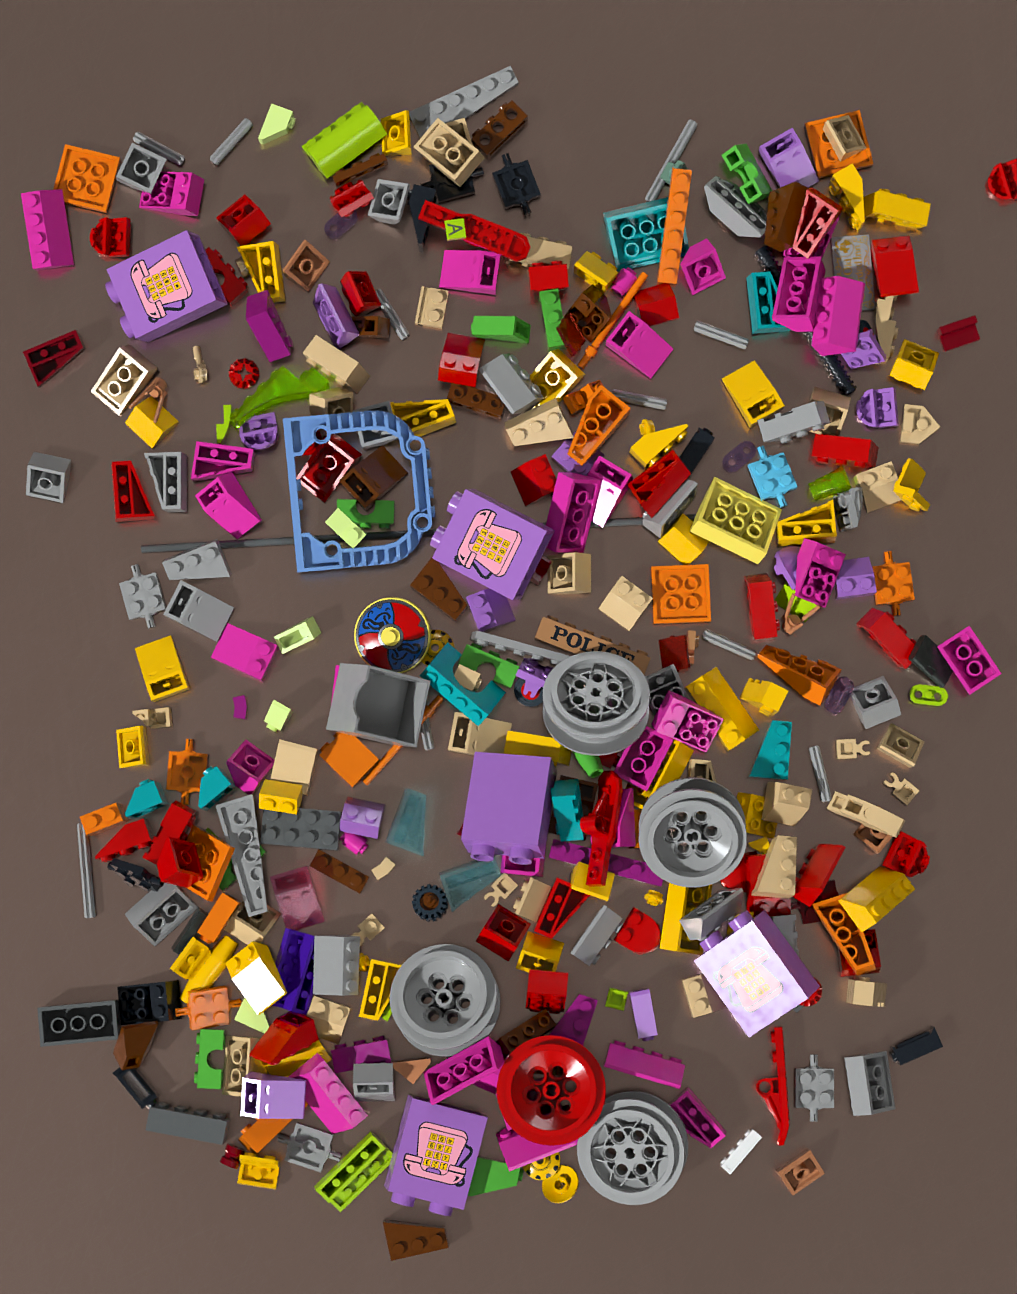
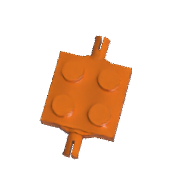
M892 551L884 552L886 563L880 566H872L877 591L874 594L876 605H892L893 616H900L899 604L915 600L910 562H893Z
M186 739L185 750L169 751L166 790L180 792L181 803L184 804L185 801V805H189V793L200 792L201 778L204 776L203 772L207 769L208 754L193 751L194 739Z
M225 985L188 991L186 1007L175 1008L176 1017L188 1015L191 1030L229 1025L230 1008L240 1007L241 1000H229Z

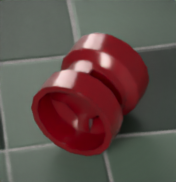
M227 1143L225 1155L221 1157L220 1163L238 1169L240 1164L239 1157L244 1155L245 1150Z

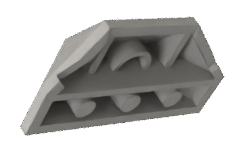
M715 176L704 186L710 211L737 236L761 237L765 234L767 221L765 210L758 203L748 204L737 184Z

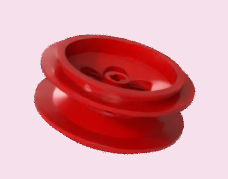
M546 1035L524 1042L507 1057L497 1080V1100L504 1119L521 1137L541 1145H563L584 1136L598 1120L606 1100V1083L599 1063L584 1046L566 1037ZM556 1066L563 1068V1075L561 1077H554L552 1073ZM540 1070L544 1073V1079L537 1082L534 1080L533 1075L536 1071ZM574 1081L577 1088L574 1092L566 1090L567 1082ZM550 1085L556 1086V1094L554 1096L547 1094L549 1092L547 1088ZM532 1089L538 1092V1098L534 1101L529 1100L527 1097L528 1092ZM561 1101H570L571 1108L568 1111H562L560 1108ZM544 1104H549L552 1108L551 1113L547 1116L541 1113V1107Z

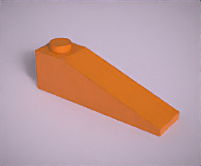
M600 385L588 399L567 455L583 466L628 417L631 408L604 386Z
M766 645L757 656L801 696L818 705H821L828 697L842 670L826 661L819 659L818 662L811 661L805 655L800 657L793 656L787 650Z

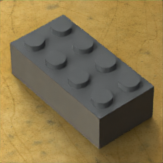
M299 808L296 815L263 809L260 844L339 851L342 812Z
M118 1000L37 1008L40 1047L117 1040L121 1031Z
M158 1102L149 1109L145 1130L223 1145L227 1141L231 1119L226 1118L227 1115L222 1113L208 1115L206 1110L196 1109L192 1112L188 1111V1107L177 1105V1107L171 1108L168 1103Z

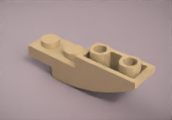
M898 295L884 297V300L878 298L875 302L874 334L876 335L877 342L886 354L885 362H887L889 357L893 356L895 346H892L893 338L896 339L898 327H895L896 321L889 320V318H893L895 308L892 307L893 300L896 301Z
M836 791L827 807L833 813L860 822L866 827L897 838L905 822L904 819L849 794L846 796Z

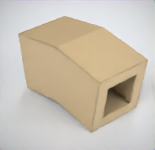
M386 857L380 865L372 869V872L376 879L379 880L388 875L396 864Z

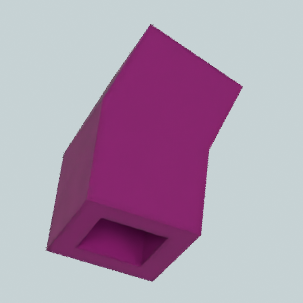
M246 696L233 697L235 707L233 717L246 719L248 711Z

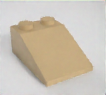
M439 118L435 120L414 145V148L459 187L462 186L484 159V156L478 149Z
M130 344L119 347L91 392L114 412L121 415L149 383L158 367Z

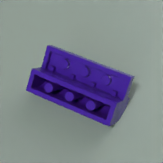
M285 928L275 965L287 994L272 1006L307 1015L313 997L314 935Z

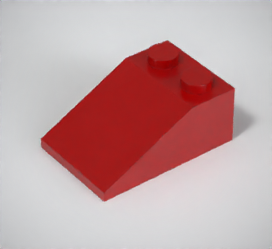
M910 236L872 240L871 258L880 296L887 297L919 293Z
M448 333L440 360L438 381L476 387L485 339Z
M336 433L331 434V438L327 443L318 445L297 476V479H301L302 486L326 503L339 487V480L356 465L362 454Z
M766 854L747 855L748 912L752 917H755L764 910L770 917L790 915L791 898L751 895L764 864Z

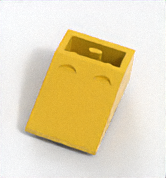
M852 163L833 174L829 183V191L838 198V205L843 207V213H847L850 226L853 229L856 228L857 232H859L865 222L863 182Z
M755 360L721 379L749 428L758 424L757 420L767 419L783 410L785 406Z
M688 424L645 434L630 448L629 454L644 470L651 467L660 459L659 457L662 454L665 456L673 449L672 447L675 442L679 444L685 439L688 433Z
M171 635L135 648L151 701L156 702L190 689Z

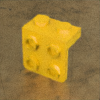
M908 458L902 467L899 479L895 482L893 492L912 510L920 511L921 509L928 511L930 504L918 493L926 472L914 459Z
M738 792L737 800L745 815L746 833L774 838L777 823L761 820L765 797Z
M245 1152L244 1155L239 1157L241 1164L237 1184L276 1190L280 1170L279 1161L275 1160L276 1157L264 1155V1158H259L254 1153Z

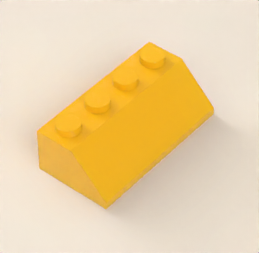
M717 667L685 687L693 702L724 719L716 735L727 752L759 731V728Z
M673 739L648 791L629 783L627 784L625 789L633 788L634 807L642 811L648 798L658 788L671 781L680 779L694 750L682 742Z
M879 866L838 901L860 931L863 932L880 921L911 894L915 888L903 873Z
M669 883L660 949L698 955L703 953V948L699 944L701 941L689 940L679 920L711 897L713 884L703 887H682Z

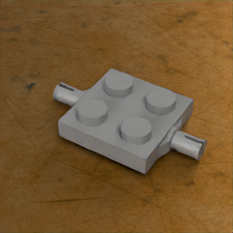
M139 564L132 565L134 577L119 583L129 620L145 618L148 629L154 628L156 626L153 615L166 610L158 575L156 572L141 575Z
M815 1054L810 1055V1066L794 1068V1107L809 1109L811 1122H818V1110L834 1108V1069L819 1067L818 1055Z
M296 1123L294 1132L290 1137L280 1133L277 1136L279 1138L276 1141L287 1144V1153L284 1161L320 1173L328 1158L340 1161L338 1157H341V1154L331 1151L333 1134Z

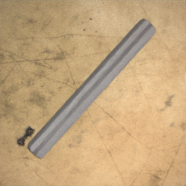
M688 120L645 197L647 202L657 199L666 183L660 176L668 162L676 164L697 127L695 121Z
M78 823L77 833L84 917L94 918L96 915L89 835H86L82 823Z

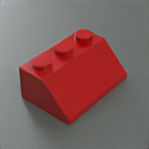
M818 844L815 850L811 848L806 856V859H808L807 864L803 863L798 871L801 875L799 878L796 877L795 895L792 897L810 907L824 890L846 847L843 845Z

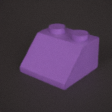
M573 438L566 439L552 455L551 460L565 472L587 476L598 457H604L605 455L600 450H597L581 466L567 455Z
M869 557L843 561L834 584L836 600L869 596L877 592L874 572Z
M490 588L466 597L478 631L486 633L516 621L507 597Z
M347 797L341 816L340 831L378 839L385 804Z

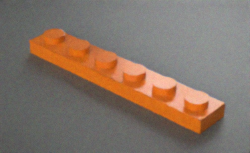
M672 167L657 277L658 282L677 284L692 175L691 169Z

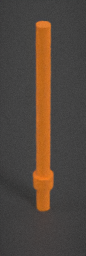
M642 272L612 314L610 320L600 331L591 346L588 345L585 349V354L577 366L584 369L591 357L594 358L597 354L598 347L647 279L648 275Z
M439 694L429 705L425 706L421 725L428 717H432L435 713L434 710L444 700ZM393 745L362 781L369 785L402 746Z

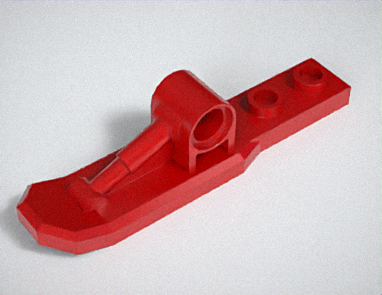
M425 200L418 217L419 220L445 229L446 220L464 218L466 239L461 240L470 245L507 257L515 262L527 258L531 247L526 236L473 214H460Z
M613 770L603 771L599 777L597 803L592 813L583 816L580 820L581 830L592 836V847L586 885L590 887L606 885L611 848L616 839L623 788L622 779Z
M783 1026L774 1027L775 1031H771L772 1043L776 1044V1051H772L773 1063L777 1062L778 1077H765L756 1084L757 1092L764 1098L777 1122L778 1129H780L777 1140L778 1146L785 1144L790 1126ZM766 1081L770 1084L771 1089L769 1092H763L760 1089L761 1082Z

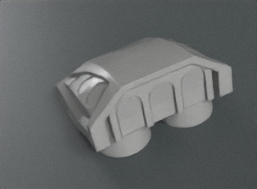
M862 487L851 488L846 492L838 493L833 498L840 532L858 526L863 504Z
M674 664L645 676L650 691L649 706L653 715L657 713L668 690L688 699Z

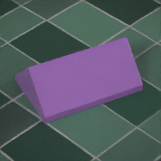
M323 283L318 284L313 305L334 347L341 349L360 334L337 288Z

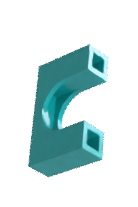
M447 642L420 674V677L429 680L430 685L479 726L506 692L492 680L481 692H472L461 686L454 676L453 666L462 654Z

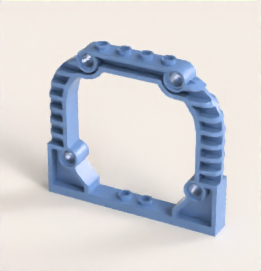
M372 410L283 418L297 573L390 564L407 557L419 544L423 532L431 528L432 517H435V506L430 504V498H434L433 487H429L428 479H432L431 467L427 468V460H430V450L425 448L424 440L419 436H414L410 427L402 419L385 411ZM324 429L327 432V437L324 440H319L316 437L317 430ZM380 430L387 431L399 438L401 452L406 458L411 460L415 509L408 516V531L397 541L385 545L354 547L353 549L342 548L341 544L336 540H329L323 543L310 532L302 533L300 510H303V500L298 496V491H302L301 479H297L295 456H302L314 442L318 444L327 443L331 438V434ZM411 441H420L421 448L418 451L411 450ZM420 517H425L428 520V524L424 528L417 525V520ZM331 544L336 545L338 552L335 555L328 554L327 546Z

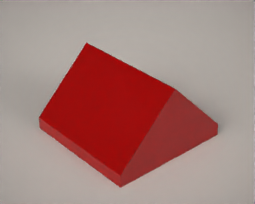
M669 283L641 289L635 294L634 301L639 318L649 327L679 318L675 294Z

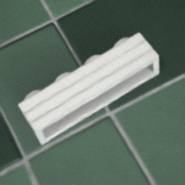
M748 1129L744 1134L743 1140L740 1139L736 1143L737 1147L735 1149L732 1148L729 1151L730 1155L727 1158L724 1157L720 1162L722 1163L720 1166L729 1174L736 1169L762 1138L753 1129Z

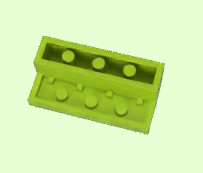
M361 102L301 147L313 160L318 170L328 179L386 136L387 132L373 111Z
M370 1131L314 1185V1188L328 1203H332L341 1212L390 1165L393 1152L376 1134Z

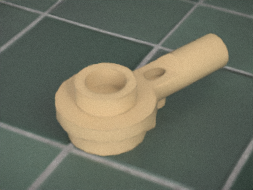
M194 346L193 354L197 368H194V379L202 383L207 381V369L204 360H202L200 346Z

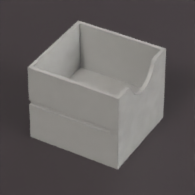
M340 663L326 729L385 744L417 747L430 681L370 665Z

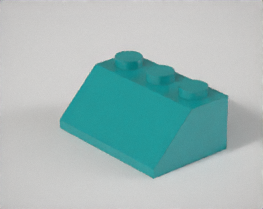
M210 766L203 772L204 776L201 778L198 806L205 811H208L237 787L227 774L217 766Z
M150 779L140 782V786L134 790L125 816L136 819L169 805L161 783Z

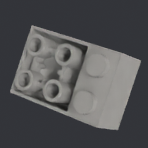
M180 580L163 615L217 642L234 607Z
M393 1063L354 1064L353 1089L357 1102L395 1101Z

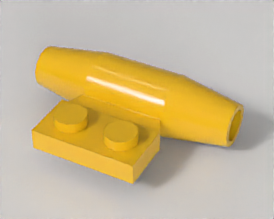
M225 935L209 950L208 946L192 937L170 967L179 976L186 980L189 979L180 996L183 1002L186 1004L188 1002V991L201 990L213 986L226 968V962L231 959L238 943Z

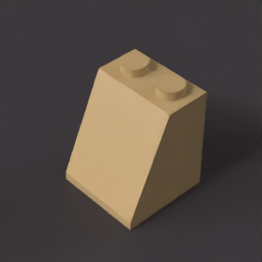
M279 739L270 780L303 785L302 798L303 795L308 796L320 751Z

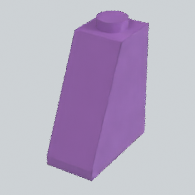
M646 988L631 991L629 996L638 1039L642 1038L643 1041L653 1040L654 1036L658 1034L650 990Z

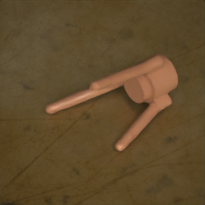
M154 378L146 390L129 405V408L132 409L148 394L152 397L160 396L153 420L154 423H157L164 398L167 395L165 391L167 383L162 378Z
M793 593L785 614L782 616L784 620L782 623L783 630L790 635L804 625L803 621L820 609V605L810 610L802 618H799L797 615H789L795 598V593Z

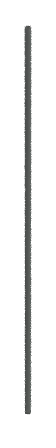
M687 514L686 516L691 521H694L696 514ZM643 517L609 519L604 527L643 525ZM591 521L590 528L600 527ZM429 529L423 532L422 537H432L437 529ZM408 530L368 532L362 540L397 539L406 534ZM338 534L314 535L315 538L323 543L329 540L344 542ZM294 537L219 541L221 548L294 544ZM207 542L141 545V553L184 551Z

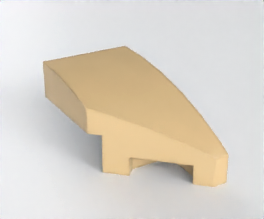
M170 707L133 711L135 716L152 729L173 727Z

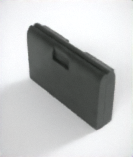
M921 635L908 659L935 684L943 688L953 670L937 648L938 645L927 635Z
M197 908L171 947L178 955L181 954L192 937L196 935L208 916L201 908Z

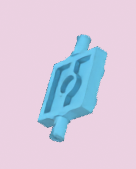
M760 446L757 450L761 459L748 464L747 467L761 501L768 498H777L780 508L788 505L784 494L796 489L798 486L784 452L768 456L765 446Z

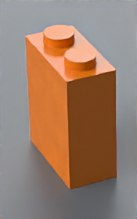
M336 732L333 735L335 739L330 744L326 742L321 747L319 756L354 788L380 760L355 736Z
M113 803L80 816L85 833L89 836L98 835L129 822L125 816L123 805L120 803Z
M222 892L197 933L201 934L199 938L208 944L218 942L231 916L242 902Z

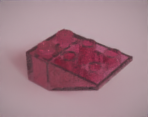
M309 866L270 877L286 928L299 930L325 922Z

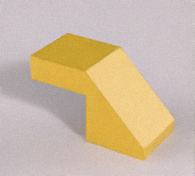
M767 836L747 843L749 848L761 854H767L770 846Z

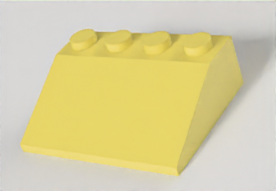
M713 477L695 516L690 532L759 564L767 554L782 509L764 500L761 501L760 498Z

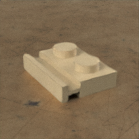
M422 286L415 324L442 329L449 291Z

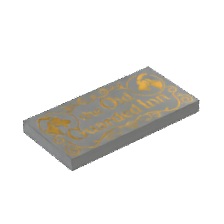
M869 235L831 237L834 276L864 282L865 290L862 311L875 310Z

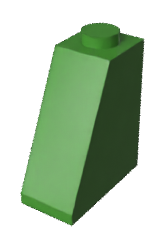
M474 316L471 331L472 335L481 339L529 343L531 325L516 316Z
M478 1156L468 1196L517 1186L518 1181L522 1182L524 1170L517 1168L509 1172L506 1161Z

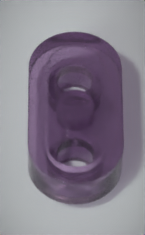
M354 210L349 219H346L344 216L341 217L338 213L325 224L326 236L330 239L340 238L357 223V212ZM336 226L337 230L331 231L330 228Z
M749 441L740 443L723 458V469L729 473L737 472L754 458L756 454L755 445ZM745 447L749 448L750 453H744L743 449ZM730 459L735 460V465H730L728 461Z
M845 676L836 680L825 702V708L829 712L838 714L844 709L854 689L853 681Z

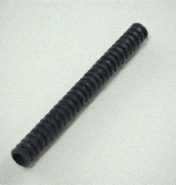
M763 246L755 252L754 256L758 257L757 261L761 262L760 265L764 267V272H771L778 288L782 267L781 265L778 266L779 262L775 261L776 257L772 256L773 252L768 250L769 246ZM805 332L804 335L808 337L807 340L811 341L810 345H812L813 332ZM817 353V356L821 357L820 361L824 362L823 366H826V370L830 371L829 375L833 376L832 380L836 381L835 385L839 386V391L843 392L842 395L847 396L854 392L857 386L853 385L854 381L850 380L851 376L847 375L848 372L844 370V365L841 366L842 362L838 361V356H821Z

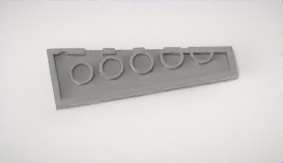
M511 66L506 67L410 111V119L419 138H421L437 118L444 123L461 118H469L481 108L492 103L494 99H498L517 86L519 82Z
M474 631L470 636V640L481 647L491 645L501 651H514L513 654L530 655L534 660H549L550 664L557 665L566 658L571 657L481 631Z
M251 794L215 805L226 843L235 848L231 859L248 916L252 917L268 912L254 796Z

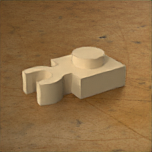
M856 739L836 740L837 759L857 758V753L864 756L869 755L870 751L865 752L862 750L863 745L870 744L869 741H862L856 744Z
M891 772L890 775L894 778V782L889 783L887 780H884L883 783L887 787H893L895 790L892 794L907 806L919 790L905 778L900 782L898 776Z
M503 873L491 885L494 891L487 893L484 899L486 900L489 896H493L495 902L491 906L494 907L498 904L500 896L506 899L518 885L506 873Z
M371 914L358 925L361 931L352 935L360 936V946H362L366 937L371 941L385 927Z

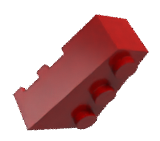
M813 187L806 190L805 202L792 247L808 259L815 254L843 210V207Z
M815 434L812 457L821 464L832 462L840 466L850 465L858 468L872 469L876 467L879 447L870 439Z
M672 450L627 485L640 505L653 518L689 477L691 472L676 452Z
M132 461L112 462L115 521L153 520L155 515L141 486Z
M767 573L744 576L745 582H747V600H749V615L753 638L756 640L778 637L777 631H780L779 619L775 617V612H778V604L773 598V594L776 593L775 582H772Z
M871 608L856 624L860 628H865L870 634L869 637L873 641L876 640L883 648L882 650L899 667L907 669L912 663L908 658L916 641L912 638L909 639L905 635L907 631L901 625L897 626L894 623L895 618L888 611L883 612Z
M177 800L174 801L162 820L157 835L153 837L151 841L153 843L149 851L145 852L142 858L157 865L166 838L172 837L186 841L188 836L186 831L188 827L191 828L196 820V817H194L196 810Z

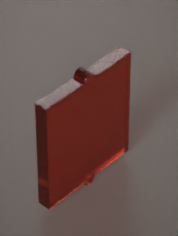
M568 313L565 318L561 319V323L556 327V330L572 357L577 351L581 350V346L586 340L572 314Z
M671 635L670 638L659 640L662 669L674 664L677 672L690 668L686 635L676 637Z

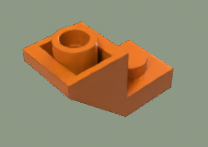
M600 380L588 383L579 391L563 397L571 414L585 410L591 395L600 385L604 386Z

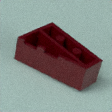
M74 330L23 351L37 387L40 388L83 351L85 347L78 331Z

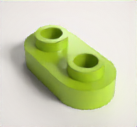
M918 684L909 690V698L915 704L941 706L946 703L948 693L939 686ZM916 691L921 692L920 698L915 696ZM935 693L940 694V700L934 698Z

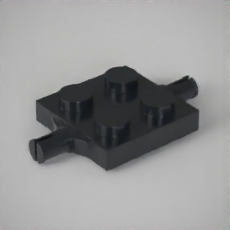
M506 153V156L503 154L501 157L505 166L501 170L493 172L492 175L504 207L508 209L521 205L524 215H527V212L530 214L532 212L528 202L540 197L541 193L529 162L525 160L520 163H512L509 153Z
M432 164L429 165L431 181L420 183V186L436 189L439 203L475 193L473 177L484 175L483 168L475 169L462 186L459 187Z
M113 858L112 862L108 863V870L115 871L118 876L124 879L123 882L129 886L137 885L144 891L152 890L157 892L164 885V882H161L159 877L150 874L144 867Z

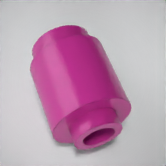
M629 267L627 269L622 268L613 280L611 289L623 297L637 280V273Z
M344 832L339 839L345 847L356 855L358 853L363 854L369 846L367 844L368 839L361 835Z

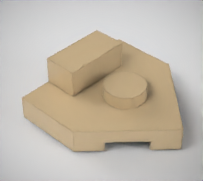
M904 404L900 442L919 445L937 431L940 426L924 406Z

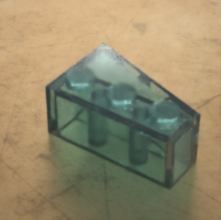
M405 788L385 843L424 856L426 795Z
M495 856L493 861L474 860L439 872L452 912L501 876Z

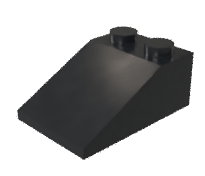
M414 184L413 189H409L407 205H410L419 252L423 253L430 224L419 220L418 217L425 200L436 204L437 194L436 189Z

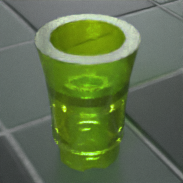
M843 466L815 479L814 482L808 483L815 501L851 489Z

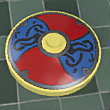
M387 597L371 603L362 611L355 625L354 640L357 651L366 664L403 673L417 666L426 656L431 643V629L427 617L417 605L403 598Z

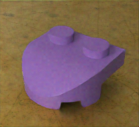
M896 388L870 389L864 392V395L856 404L858 418L872 428L899 426Z
M275 412L237 419L239 435L246 448L259 450L268 448L277 442L279 431Z
M796 546L782 548L774 556L776 558V565L774 566L776 575L783 574L792 590L796 589L797 556L800 547Z

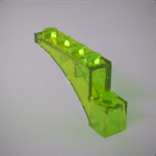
M282 365L271 373L270 378L266 382H262L257 387V391L253 395H249L244 400V404L239 409L236 408L232 411L230 415L231 425L237 430L247 420L270 407L289 401L309 399L311 393L328 390L330 388L329 380L313 367L305 370L298 379Z

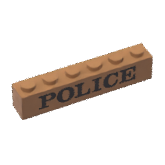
M549 615L547 618H542L535 636L536 641L573 655L591 651L613 653L629 660L640 669L643 675L645 674L650 661V657H647L648 653L641 650L634 652L629 650L630 646L619 643V645L611 643L612 639L601 636V638L593 636L594 632L583 629V632L579 631L571 623L566 622L565 625L558 623L557 618Z

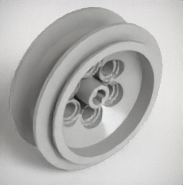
M591 651L568 657L557 664L545 680L543 687V719L550 735L559 744L576 753L600 756L624 750L639 739L647 726L650 701L648 682L636 665L613 653Z
M697 777L671 781L658 788L648 798L642 808L639 819V847L648 867L661 879L671 884L682 887H703L714 884L732 873L744 855L747 834L743 809L737 798L728 789L714 781ZM699 811H704V812H706V813L703 814V815L697 814V812H699ZM679 812H685V813H686V814L683 815V816L678 815ZM709 826H715V827H716V828L713 829V830L708 829ZM670 828H676L677 830H676V831H670V830H668V829H670ZM685 842V843H687L688 845H686V846H681V845H679V844ZM707 842L706 845H700L699 843Z
M440 944L416 952L399 968L390 990L391 1012L400 1031L414 1047L430 1055L453 1056L488 1037L494 1029L500 1013V992L490 968L476 953L458 945ZM437 983H444V986L441 989L435 988ZM458 984L463 985V988L460 991L454 990L455 986H457ZM425 998H432L429 1004H423ZM464 1002H470L468 1008H461ZM433 1015H439L438 1020L434 1022L430 1021V1018ZM452 1017H458V1021L456 1023H449V1020Z
M621 1092L606 1098L598 1120L584 1136L578 1139V1162L586 1180L602 1196L620 1204H646L661 1198L676 1184L688 1157V1136L679 1115L662 1099L644 1092ZM616 1131L623 1132L625 1137H618ZM635 1131H642L644 1133V1137H638ZM646 1147L654 1148L655 1153H649ZM608 1148L615 1149L616 1154H610ZM619 1164H624L628 1170H621ZM638 1164H644L647 1170H641Z

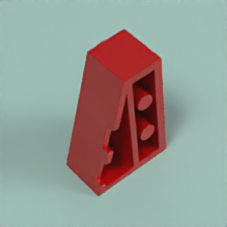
M556 877L533 931L552 939L590 895L571 889V883Z

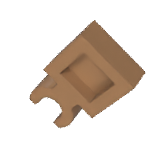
M688 630L685 664L688 665L694 664L695 647L699 646V636H696V631Z

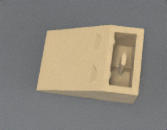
M455 712L448 751L473 756L475 752L504 754L507 731H511L512 723L485 718L477 726L463 713Z

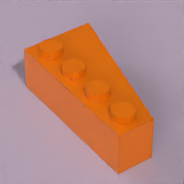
M847 893L812 904L815 913L856 975L859 976L876 970L864 932L860 931L838 901Z
M255 1118L257 1121L252 1126L248 1124L240 1131L243 1135L238 1141L250 1153L257 1154L293 1119Z

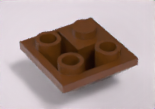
M593 284L581 293L564 316L590 342H593L612 317L607 297Z
M158 1021L122 1026L113 1051L121 1070L140 1067L150 1050L159 1024Z

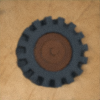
M427 884V887L421 886V889H417L415 891L416 894H413L412 905L415 913L420 919H426L428 922L430 920L437 921V918L441 919L442 914L446 913V908L448 909V900L445 893L436 885L431 886Z

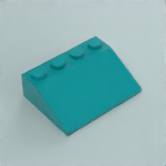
M668 197L603 212L617 272H620L622 268L627 269L629 267L633 269L660 262ZM685 227L680 257L685 256L689 250Z

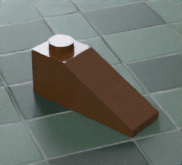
M351 316L360 334L357 337L389 338L390 319L380 316Z

